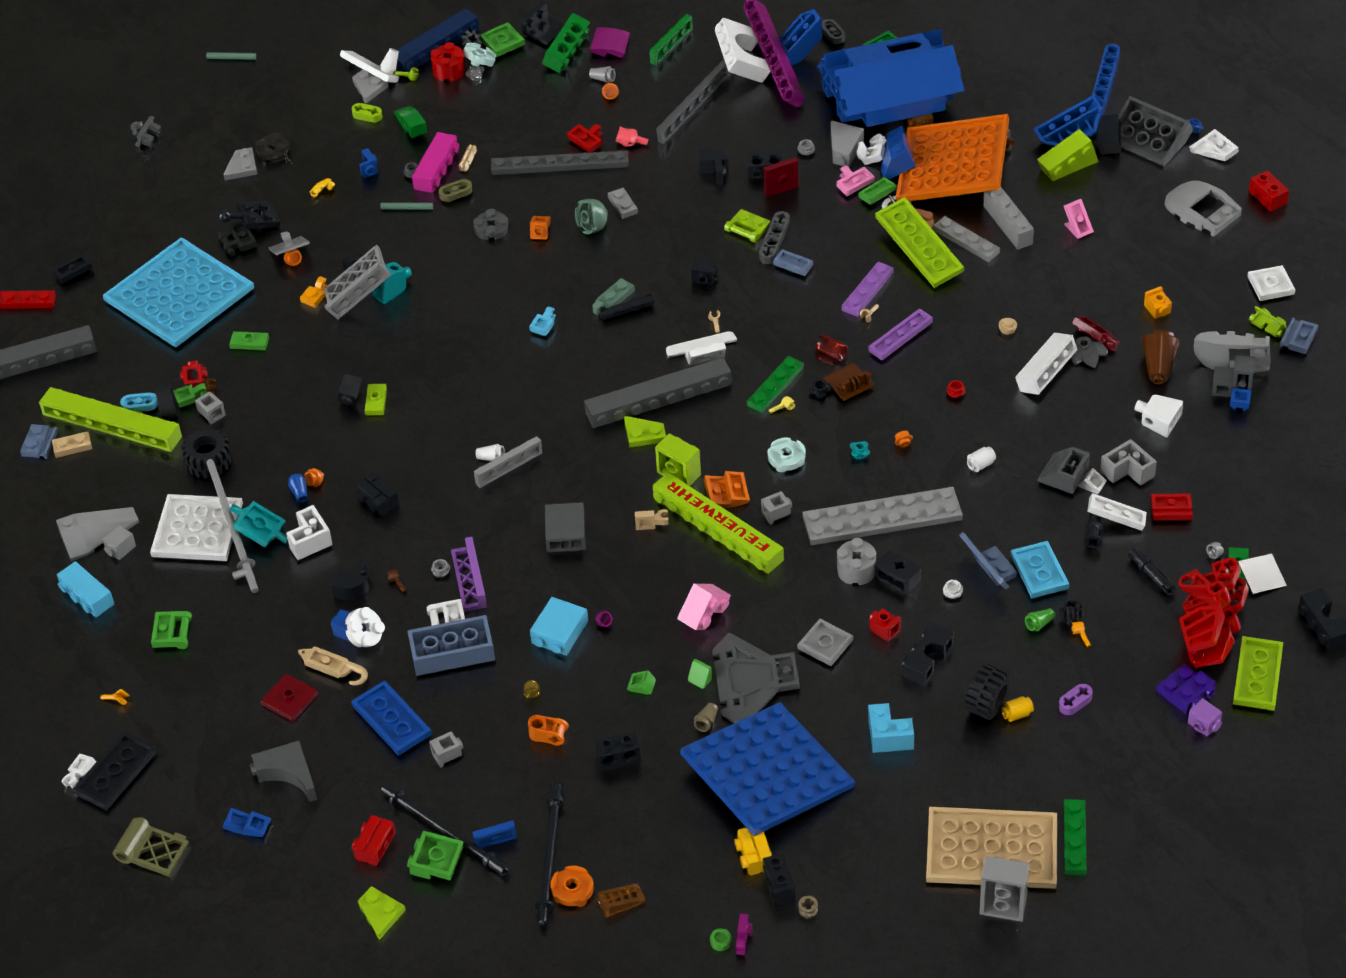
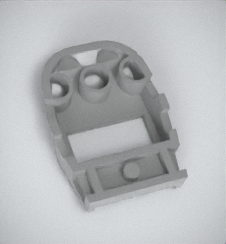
M1189 181L1177 186L1166 195L1164 202L1165 207L1170 213L1181 217L1180 221L1185 224L1189 222L1200 231L1205 228L1211 232L1213 237L1240 217L1242 209L1223 190L1202 181ZM1210 193L1211 197L1216 200L1220 199L1224 202V205L1205 219L1191 209V207Z
M1217 331L1200 333L1194 338V353L1197 359L1210 369L1214 370L1215 366L1234 368L1235 361L1230 360L1229 349H1250V356H1255L1254 373L1270 370V336L1254 338V334L1246 333V336L1235 335V331H1227L1226 335H1220Z

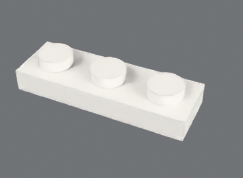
M1094 493L1089 497L1087 512L1141 531L1144 529L1147 512Z

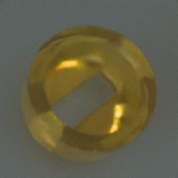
M530 680L524 684L525 697L536 698L539 696L540 687L537 682Z

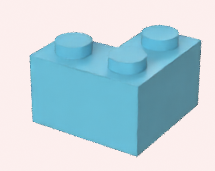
M889 703L868 705V722L873 753L914 750L912 718L891 720Z

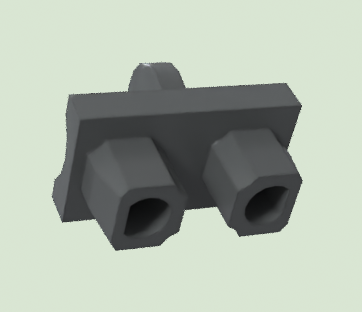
M150 115L145 124L143 121H135L131 124L132 134L137 135L138 138L135 146L140 148L142 144L149 147L152 145L154 136L149 133L158 136L161 131V126L154 122L155 117Z

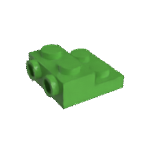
M423 831L421 838L416 839L414 855H410L407 867L410 868V874L426 879L436 876L451 880L464 847V841Z

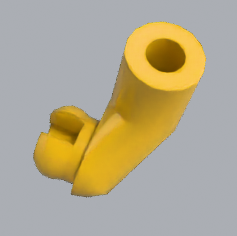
M326 178L318 182L310 190V195L317 197L325 187L331 190L335 183L331 181L332 179Z

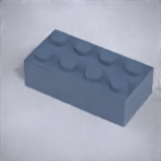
M486 615L407 630L416 676L495 660Z

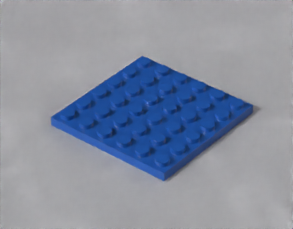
M781 702L681 748L680 751L681 756L754 836L855 786L854 779Z

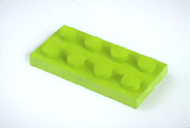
M1242 636L1233 699L1234 705L1275 711L1284 642Z

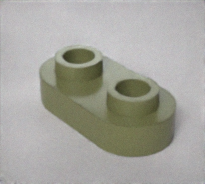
M461 179L444 185L439 189V197L442 201L450 202L467 196L473 190L472 183L467 179Z

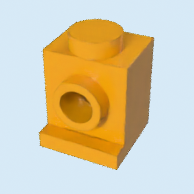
M1161 286L1145 292L1144 306L1155 319L1171 313L1172 302L1165 295Z

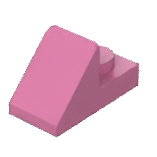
M1082 199L1064 205L1069 220L1064 225L1077 239L1094 232Z

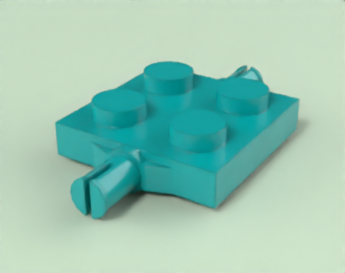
M254 501L244 509L234 503L230 507V511L239 515L233 525L235 530L265 548L275 538L284 544L287 543V536L280 532L286 520Z

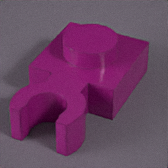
M740 914L736 955H745L748 936H752L753 923H749V914Z

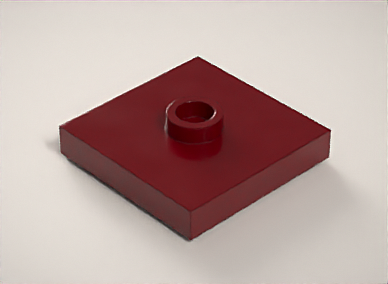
M796 157L763 167L764 194L766 197L799 187L798 160Z
M285 674L261 700V704L294 722L318 696V691Z

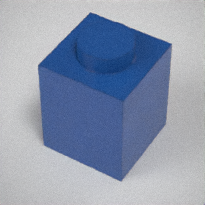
M341 609L331 620L333 635L350 641L346 635L348 630L347 624L345 625V620L350 612Z

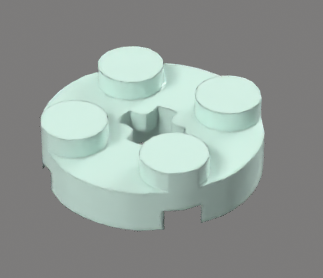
M477 43L466 44L463 49L464 57L471 60L470 63L472 65L493 66L496 58L493 50L488 47L486 49L480 48L481 44Z
M784 437L771 443V447L768 449V461L778 472L794 470L805 464L806 450L800 441L797 440L795 442L791 441V438Z

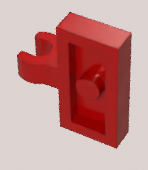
M578 124L567 132V138L588 153H592L603 145L602 139H600L603 133L599 131L602 127L595 124L591 129L587 130Z

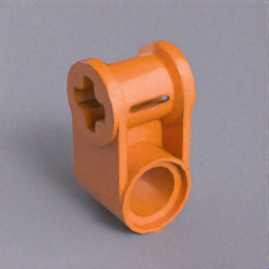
M533 715L529 718L528 731L531 740L556 746L564 743L565 739L563 736L569 727L567 721L541 715Z

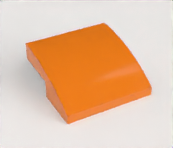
M725 471L724 476L705 475L703 482L707 498L722 508L736 507L749 503L750 498L744 472Z

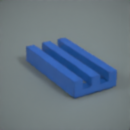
M513 820L472 832L474 844L481 849L517 838Z

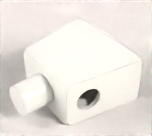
M1153 395L1148 403L1138 400L1135 405V411L1142 413V425L1164 437L1169 436L1181 417L1183 410V401L1160 395Z

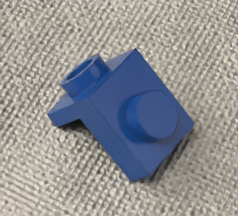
M368 148L362 150L361 176L366 178L377 174L378 160L376 155L372 154Z

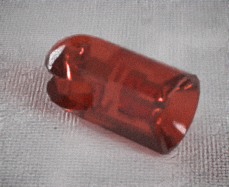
M827 335L819 336L827 344L826 346L815 342L817 350L839 361L846 356L848 351L847 344Z

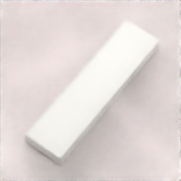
M341 50L340 56L385 82H398L399 76L381 71L379 65L353 51Z

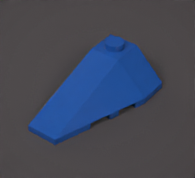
M902 126L886 134L887 142L884 146L885 153L880 170L882 177L888 180L916 166Z

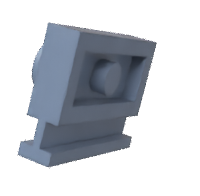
M1292 318L1280 342V347L1286 346L1289 350L1306 354L1318 331V325L1303 320L1297 321L1295 318Z
M31 424L20 450L21 456L34 458L43 456L47 459L53 446L52 440L56 439L59 432L57 426L50 428L46 425Z

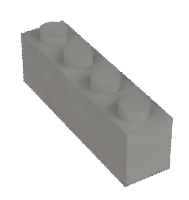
M1000 186V190L985 191V209L1015 248L1018 250L1032 245L1034 228Z

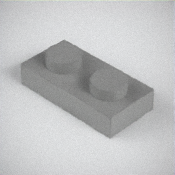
M624 187L608 193V199L622 219L638 214V208Z

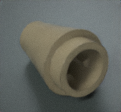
M708 703L694 717V726L697 730L707 732L712 729L718 707L714 703Z

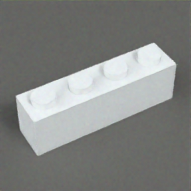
M1053 333L1015 377L1020 392L1040 394L1077 351L1073 335Z

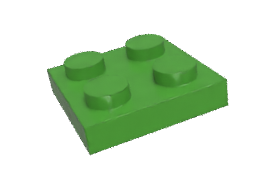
M508 22L480 36V40L486 47L495 52L496 57L525 45V39Z

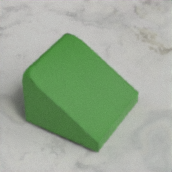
M694 659L688 681L704 689L712 681L711 667Z
M649 670L633 673L627 690L650 695L656 679Z

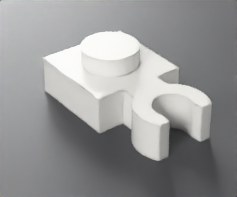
M79 754L68 768L70 773L61 782L66 787L70 786L73 789L79 783L80 778L86 775L96 761L93 757Z

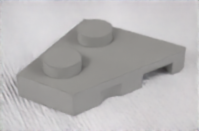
M364 69L352 77L353 83L357 87L359 94L362 95L364 103H368L388 88V82Z
M252 147L235 150L224 172V179L230 180L257 175Z

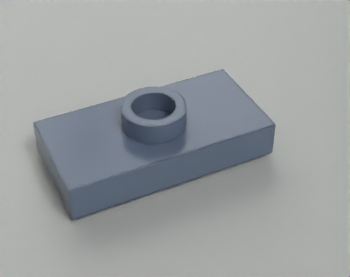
M781 249L774 258L773 265L805 276L813 266V260Z

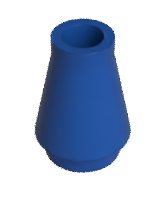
M302 474L290 476L288 486L296 497L297 502H306L308 500L306 478Z

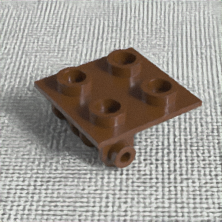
M855 363L823 377L843 401L875 386L870 380L872 377L870 371H861Z

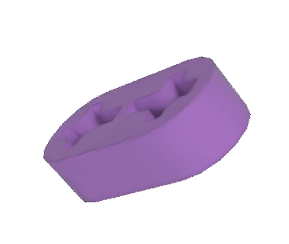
M1079 684L1068 691L1059 700V711L1064 715H1072L1091 702L1092 688L1087 684Z

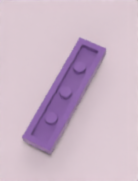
M877 262L842 304V311L858 317L860 311L868 305L894 273V268Z
M919 308L869 346V352L881 360L885 359L933 323V317Z

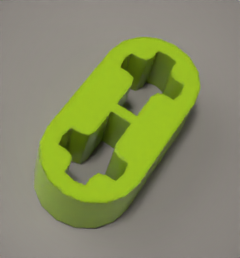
M356 103L351 108L353 117L358 120L376 123L383 118L382 110L377 106Z

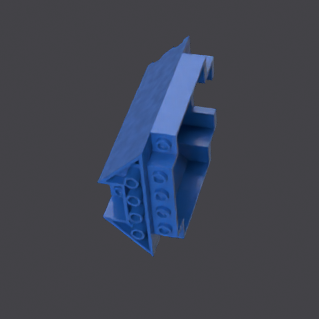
M942 29L825 53L823 55L824 58L820 60V65L817 66L822 75V89L827 98L835 97L837 115L842 123L862 119L865 125L870 127L946 110L945 103L953 99L954 93L965 91L961 79V69L958 66L953 45L944 46Z

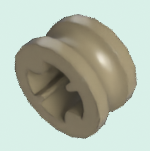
M804 896L799 900V913L801 916L811 918L817 914L818 902L814 897ZM805 905H810L811 909H806Z

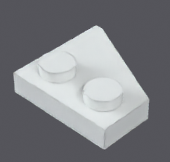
M1216 129L1189 147L1191 153L1222 161H1227L1239 152L1238 147Z

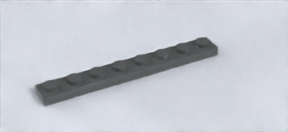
M724 59L657 127L656 134L659 143L664 144L731 74L728 72Z
M628 151L491 158L492 175L629 167Z

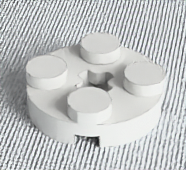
M369 607L353 610L345 620V625L347 624L348 629L346 635L350 642L357 647L367 648L377 644L385 629L379 616ZM361 624H365L366 631H362L363 626Z

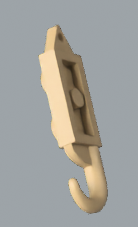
M315 646L312 649L298 650L305 666L336 678L345 677L351 671L361 674V678L357 681H350V685H361L368 678V672L363 666L350 662L347 658Z

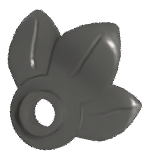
M1079 337L1075 341L1077 351L1071 357V361L1074 365H1078L1083 361L1088 366L1096 368L1099 356L1108 355V351L1100 342H1093L1088 337Z

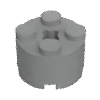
M854 538L852 541H848L840 546L837 550V572L843 582L851 585L852 583L864 585L875 577L876 551L871 544L863 541L861 538Z

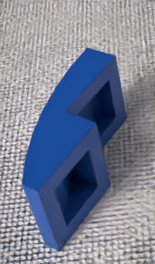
M231 808L223 824V829L243 835L263 837L271 818L251 811L249 815Z

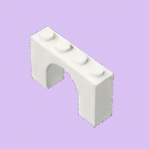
M722 18L715 27V33L728 72L763 83L770 73L766 60L753 56L743 50L752 51L758 43L752 27Z

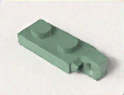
M622 278L619 279L596 299L592 305L593 313L599 316L601 309L620 304L635 291V286Z

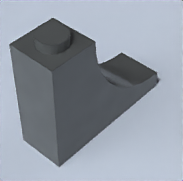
M299 741L251 755L253 763L250 764L252 775H257L259 783L274 780L288 782L300 788L307 796L309 802L317 800L312 778Z

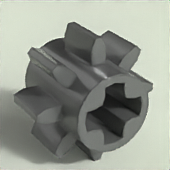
M467 30L465 31L466 36H461L464 39L462 46L470 43L468 38L471 36L472 40H474L473 43H482L479 40L481 34L477 35L475 30L471 33Z

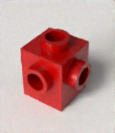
M198 361L187 362V366H182V370H180L181 381H184V385L191 384V387H196L201 382H205V378H208L207 368L203 367V364H198ZM194 370L198 372L196 378L192 376Z

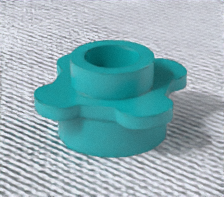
M852 442L850 444L852 449L851 455L856 459H864L870 454L868 442Z

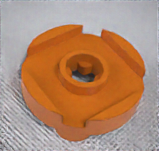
M567 866L565 870L557 871L551 879L550 885L554 901L565 906H584L594 891L592 876L588 874L585 868L580 866ZM572 883L576 884V888L569 889V887H567L571 886Z

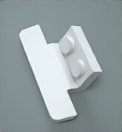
M723 332L668 346L666 354L668 358L685 354L689 366L701 364L718 358H725V344L736 342L737 338L733 332Z

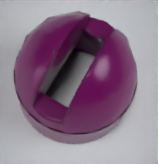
M601 611L595 616V622L600 627L610 626L613 620L612 615L608 611Z

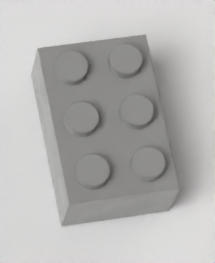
M985 857L981 877L979 914L1023 922L1027 901L1029 863L1019 860H1006L1000 857Z

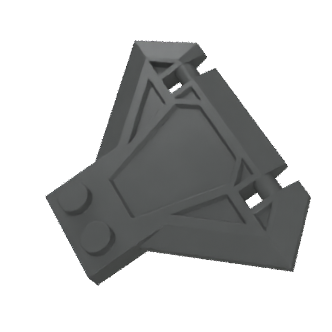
M730 632L712 650L713 657L720 658V660L714 661L720 704L727 705L726 708L721 709L722 717L733 723L760 712L777 692L800 689L794 652L770 655Z

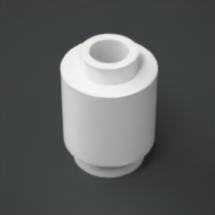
M982 447L967 456V465L971 470L978 472L993 464V461L996 460V454L991 447Z

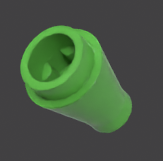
M1051 608L1031 612L1025 617V624L1030 631H1039L1051 620L1055 619V612Z

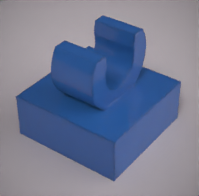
M1232 388L1230 407L1234 410L1236 407L1243 408V411L1249 409L1251 390Z

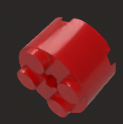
M448 42L431 51L433 75L436 79L440 81L449 79L450 82L464 76L466 65L464 52L460 47Z

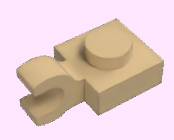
M662 509L654 514V510L635 512L636 530L655 529V525H668V510Z

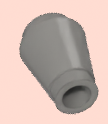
M608 66L591 68L589 75L590 78L610 83L614 81L616 73L614 68Z

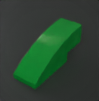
M407 106L394 111L406 133H409L411 138L427 133L426 122L415 108Z

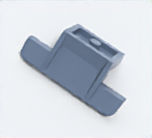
M962 532L959 536L968 545L975 560L997 586L1001 585L1004 589L1009 588L1006 582L1017 577L1015 568L996 546L980 552L969 537Z

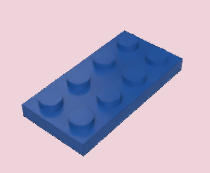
M385 680L351 701L355 710L398 756L432 735L431 729Z

